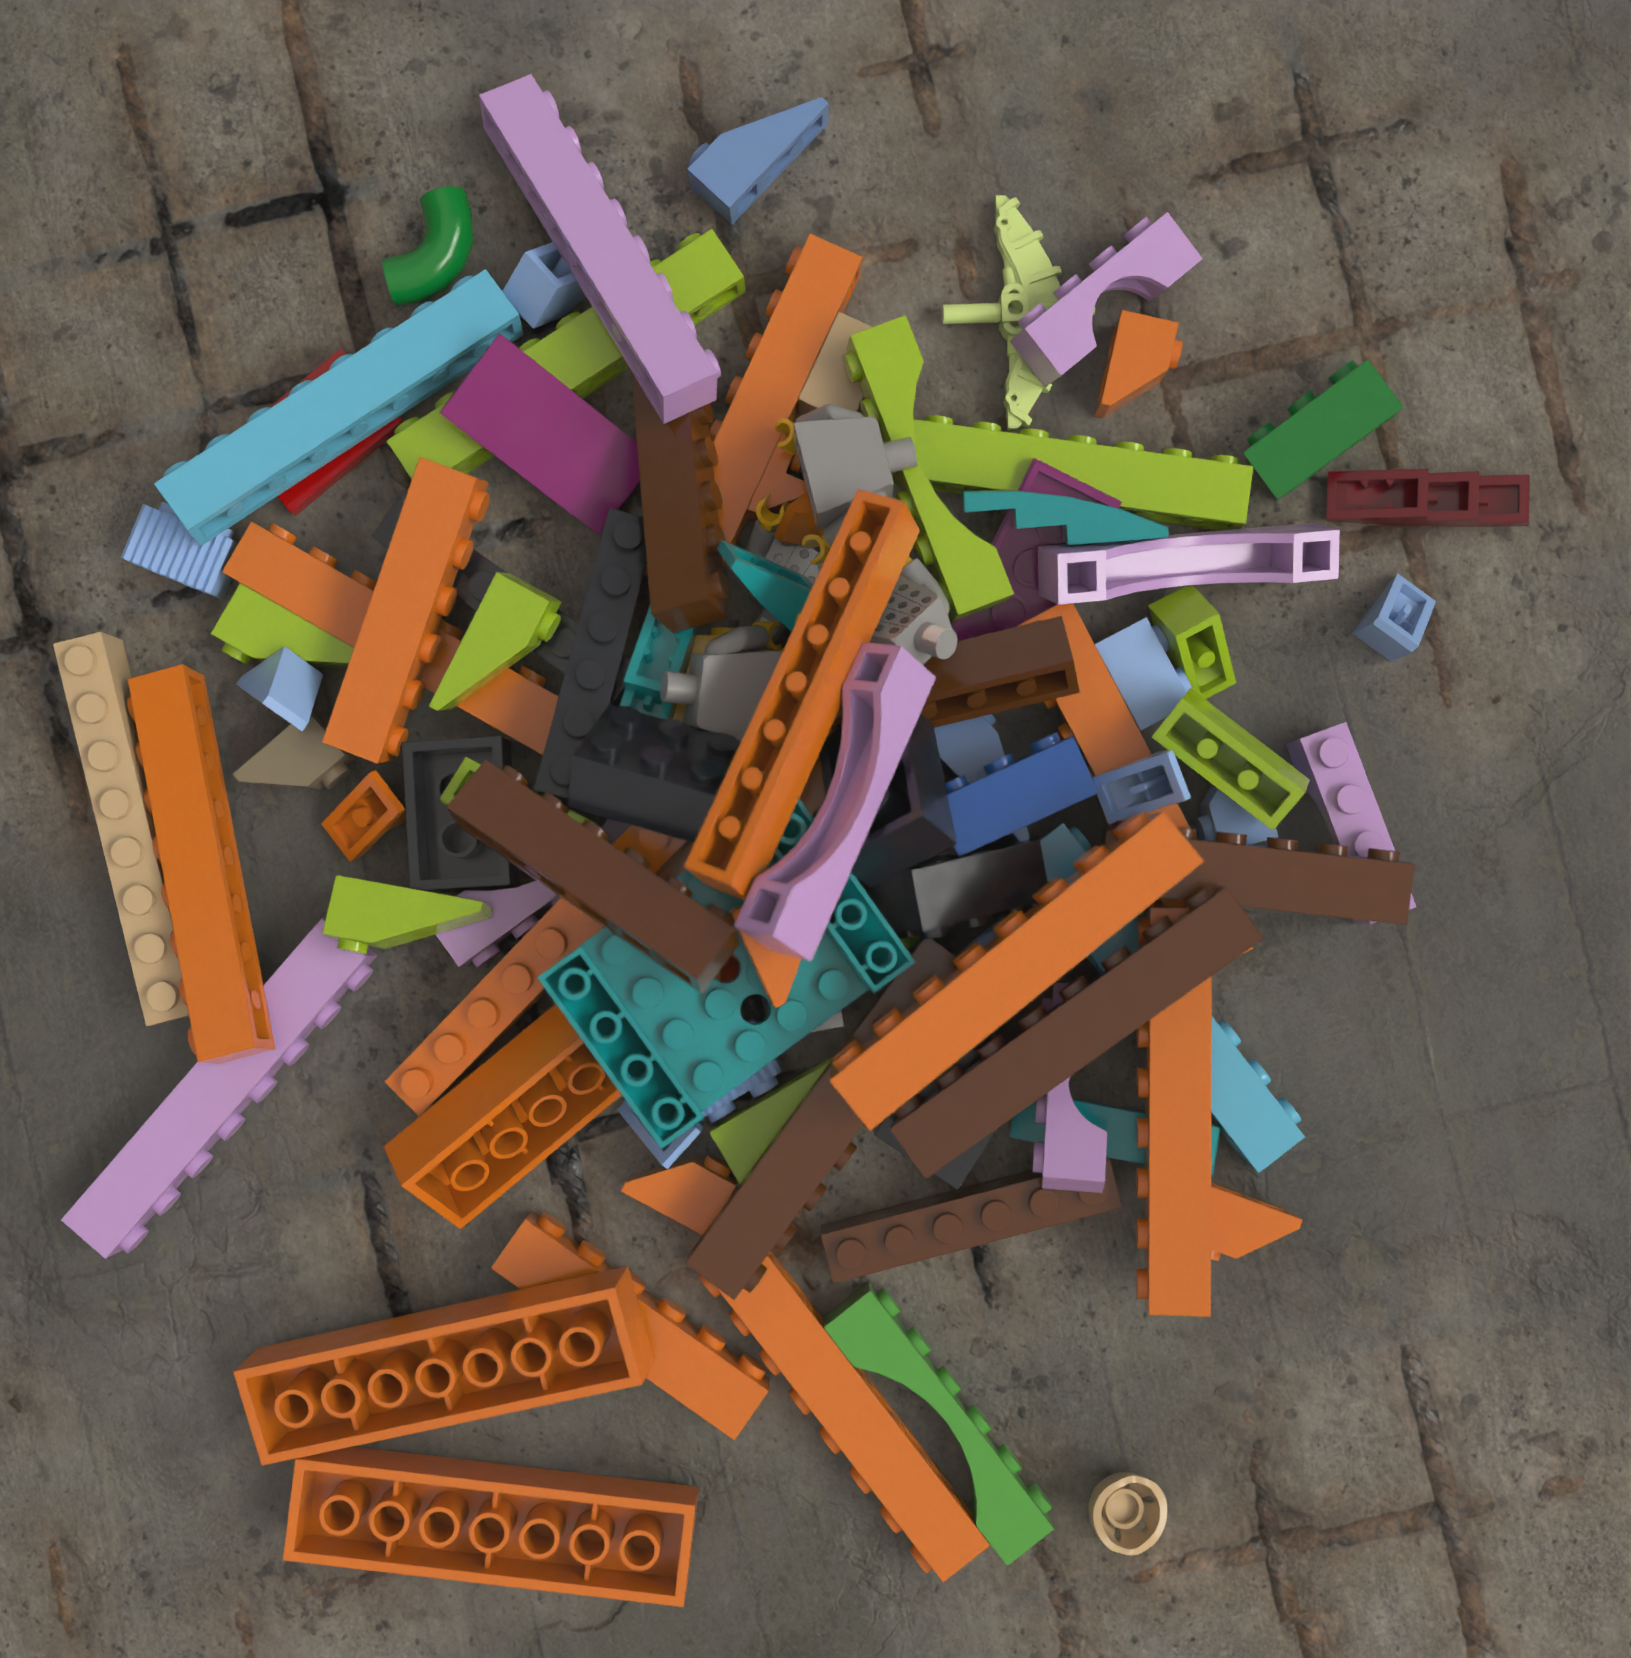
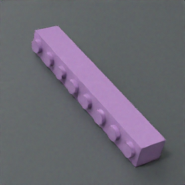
M530 74L480 94L479 100L483 128L663 424L715 401L717 398V378L721 377L716 357L710 349H702L696 339L697 333L691 317L685 310L679 312L673 302L672 290L666 277L662 273L656 274L649 264L650 258L643 240L638 235L633 237L629 232L621 205L615 198L610 200L606 195L598 168L593 162L586 163L581 155L578 137L571 126H563L559 119L556 102L548 90L542 92L534 77Z
M321 918L264 984L276 1049L221 1064L197 1062L65 1214L61 1221L105 1259L122 1250L128 1254L135 1249L149 1233V1230L144 1227L145 1224L155 1213L159 1216L163 1215L181 1196L177 1187L188 1175L193 1179L210 1163L213 1155L208 1151L220 1138L224 1141L228 1140L242 1126L245 1118L241 1113L252 1100L258 1104L273 1090L278 1082L273 1078L284 1063L288 1066L293 1065L305 1053L310 1045L305 1039L315 1027L318 1026L320 1029H323L336 1017L342 1008L337 1002L346 991L350 989L355 992L368 980L374 971L369 965L378 956L369 947L367 955L336 949L338 941L322 934L326 918Z

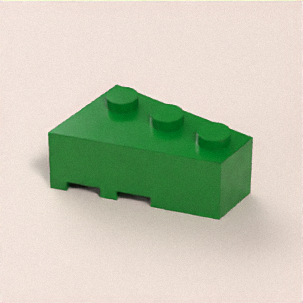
M1368 359L1359 366H1357L1354 360H1351L1328 378L1333 386L1317 398L1312 391L1308 392L1287 409L1291 414L1289 419L1277 428L1269 422L1246 439L1251 447L1243 452L1244 455L1254 466L1278 501L1325 468L1349 448L1361 442L1383 423L1397 416L1403 409L1400 401Z

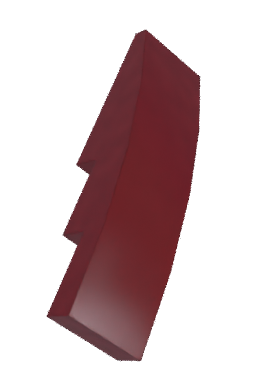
M1429 468L1328 472L1327 521L1447 527L1528 526L1530 474L1479 476V471L1428 473Z

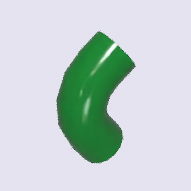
M446 186L425 193L420 199L426 225V233L422 242L415 249L407 253L382 259L386 283L396 307L421 302L446 290L464 270L473 247V223L468 195L463 188Z

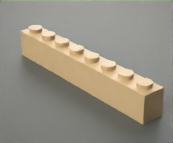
M97 632L54 643L56 659L146 1026H152L189 1017L188 1007L183 1003L179 993V981L182 978L179 958L174 954L170 943V934L173 930L170 910L165 906L161 894V887L165 882L162 865L153 850V837L156 835L153 816L149 813L144 801V791L147 789L144 769L138 762L135 751L136 744L139 742L137 728L127 708V699L131 696L128 679L132 678L123 640L103 632Z

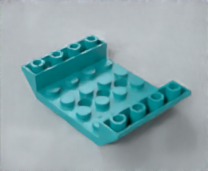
M800 798L767 870L775 866L797 845L814 821V818ZM687 869L674 877L693 893L691 899L706 909L710 904H713L729 915L728 910L745 903V900L706 886ZM852 873L848 876L811 962L801 959L786 1003L777 1008L770 1004L737 930L739 946L733 952V955L739 962L738 974L728 982H720L713 979L703 994L693 989L605 927L537 977L661 1149L704 1118L702 1114L704 1110L866 991L875 993L916 963ZM752 994L764 996L769 1006L767 1016L758 1023L745 1021L740 1013L742 1001Z

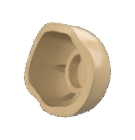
M1132 1472L1114 1473L1107 1476L1094 1487L1088 1504L1089 1523L1094 1533L1111 1551L1130 1556L1139 1555L1153 1546L1164 1530L1167 1519L1165 1495L1155 1482L1140 1474ZM1151 1496L1150 1500H1142L1141 1498ZM1140 1521L1145 1524L1144 1529H1140L1137 1525ZM1116 1527L1118 1528V1538L1114 1536Z

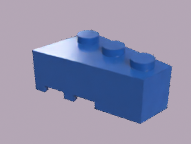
M1057 732L1029 744L1032 752L1023 757L1013 760L1010 753L984 765L986 774L970 782L967 781L965 775L946 782L945 785L957 844L952 846L955 854L960 857L1099 793L1074 737L1059 738Z

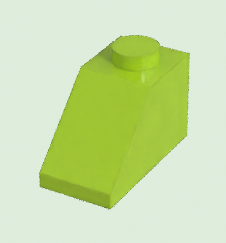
M1193 585L1184 586L1148 605L1153 625L1159 626L1168 641L1169 651L1165 652L1174 669L1178 667L1182 669L1191 684L1192 690L1204 699H1207L1236 684L1220 614Z

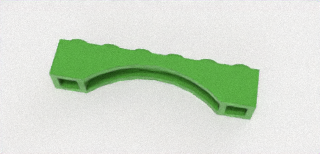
M868 1281L823 1316V1328L853 1367L879 1373L905 1385L925 1399L947 1422L961 1444L969 1464L972 1480V1511L976 1527L1008 1566L1054 1530L1048 1511L1053 1506L1035 1482L1028 1487L1017 1472L1022 1469V1466L1009 1447L1004 1443L998 1448L987 1433L992 1427L975 1404L970 1408L964 1405L957 1395L962 1388L948 1368L943 1365L937 1370L926 1354L932 1349L915 1326L907 1331L896 1315L901 1312V1309L891 1294L884 1287L877 1292L870 1281Z

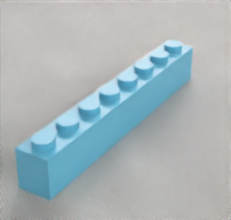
M486 269L476 276H466L460 279L452 287L451 292L435 302L423 303L417 307L408 320L395 328L390 327L378 332L372 338L370 344L357 353L346 354L335 360L326 373L313 381L307 380L296 385L290 391L288 397L275 406L265 407L253 413L244 426L230 435L223 434L211 440L207 444L205 451L188 462L181 461L172 465L165 471L163 478L155 482L154 485L187 531L202 546L471 370L498 333L502 334L510 342L523 336L520 315Z
M1062 823L1056 825L1038 839L1041 843L1048 882L1055 877L1057 879L1062 877L1066 881L1077 872L1072 863L1092 848L1077 827L1073 826L1068 830L1065 824ZM1143 912L1086 956L1099 974L1105 970L1100 962L1124 945L1130 952L1138 947L1137 919L1138 917H1146ZM1212 1017L1211 1120L1216 1126L1221 1127L1220 1132L1246 1166L1260 1173L1305 1138L1296 1126L1301 1121V1118L1284 1097L1277 1101L1266 1085L1271 1082V1079L1262 1066L1254 1058L1247 1062L1236 1046L1241 1043V1040L1232 1027L1225 1020L1222 1019L1217 1023Z

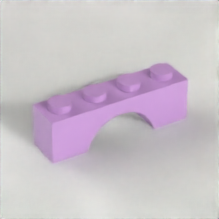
M1168 212L1153 224L1146 216L1123 235L1129 244L1118 253L1112 245L1088 264L1094 272L1085 280L1081 281L1078 275L1075 274L1053 292L1059 301L1046 310L1040 303L1018 321L1023 330L1010 342L1044 387H1047L1097 347L1092 328V316L1095 304L1101 293L1111 290H1126L1151 301L1203 259Z
M1346 722L1285 744L1294 768L1310 779L1306 792L1318 806L1334 844L1349 846L1348 855L1367 857L1368 848L1395 851ZM1412 894L1409 910L1416 907ZM1352 919L1354 924L1375 923V921Z
M1053 983L1052 999L1043 998L1042 1006L1046 1011L1063 1000L1058 992L1070 983ZM1069 1077L1037 1100L1036 1123L1045 1124L1044 1142H1034L1033 1172L1043 1173L1042 1188L1103 1193L1106 1170L1107 1131L1089 1122L1077 1110L1069 1091Z

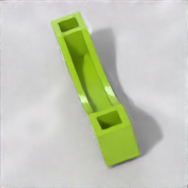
M904 315L850 335L846 348L847 353L843 354L842 358L851 383L859 382L865 399L860 401L863 416L877 419L883 443L907 437L912 438L916 451L917 467L891 473H894L900 488V492L896 493V499L905 502L920 530L918 538H916L914 543L917 557L925 567L930 566L934 578L940 585L950 606L948 615L951 622L1005 603L1014 593L996 547L974 535L950 513L936 495L922 467L915 442L913 409L916 385L924 360L907 316Z

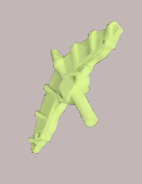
M996 195L994 232L996 234L997 248L1004 262V269L1002 270L1004 288L998 303L943 304L941 316L942 324L998 323V331L1007 340L1009 374L1004 384L1005 398L1003 405L1006 408L1007 431L1018 430L1020 426L1029 427L1032 419L1028 413L1041 392L1049 393L1052 384L1044 387L1010 341L1023 330L1018 321L1038 304L1041 303L1048 310L1059 301L1053 292L1061 287L1057 278L1062 275L1060 266H1052L1051 261L1039 241L1044 237L1040 230L1033 232L1032 228L1017 210L1020 206L1018 199H1009L1006 195Z

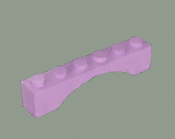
M1315 523L1175 534L1169 535L1168 538L1038 546L1039 596L1060 605L1103 601L1140 591L1187 585L1251 582L1298 583L1338 579L1340 529Z
M862 642L842 686L843 723L841 746L835 773L826 798L812 825L797 845L775 866L755 878L734 926L773 952L811 962L936 677L902 646Z
M607 818L606 823L601 829L610 837L608 843L612 845L629 828L630 824ZM537 880L516 888L502 890H464L456 897L484 902L493 908L491 919L439 933L436 936L459 967L468 966L473 962L476 968H479L501 952L497 946L498 943L511 934L514 935L516 940L527 934L539 921L536 916L550 905L554 906L561 897Z

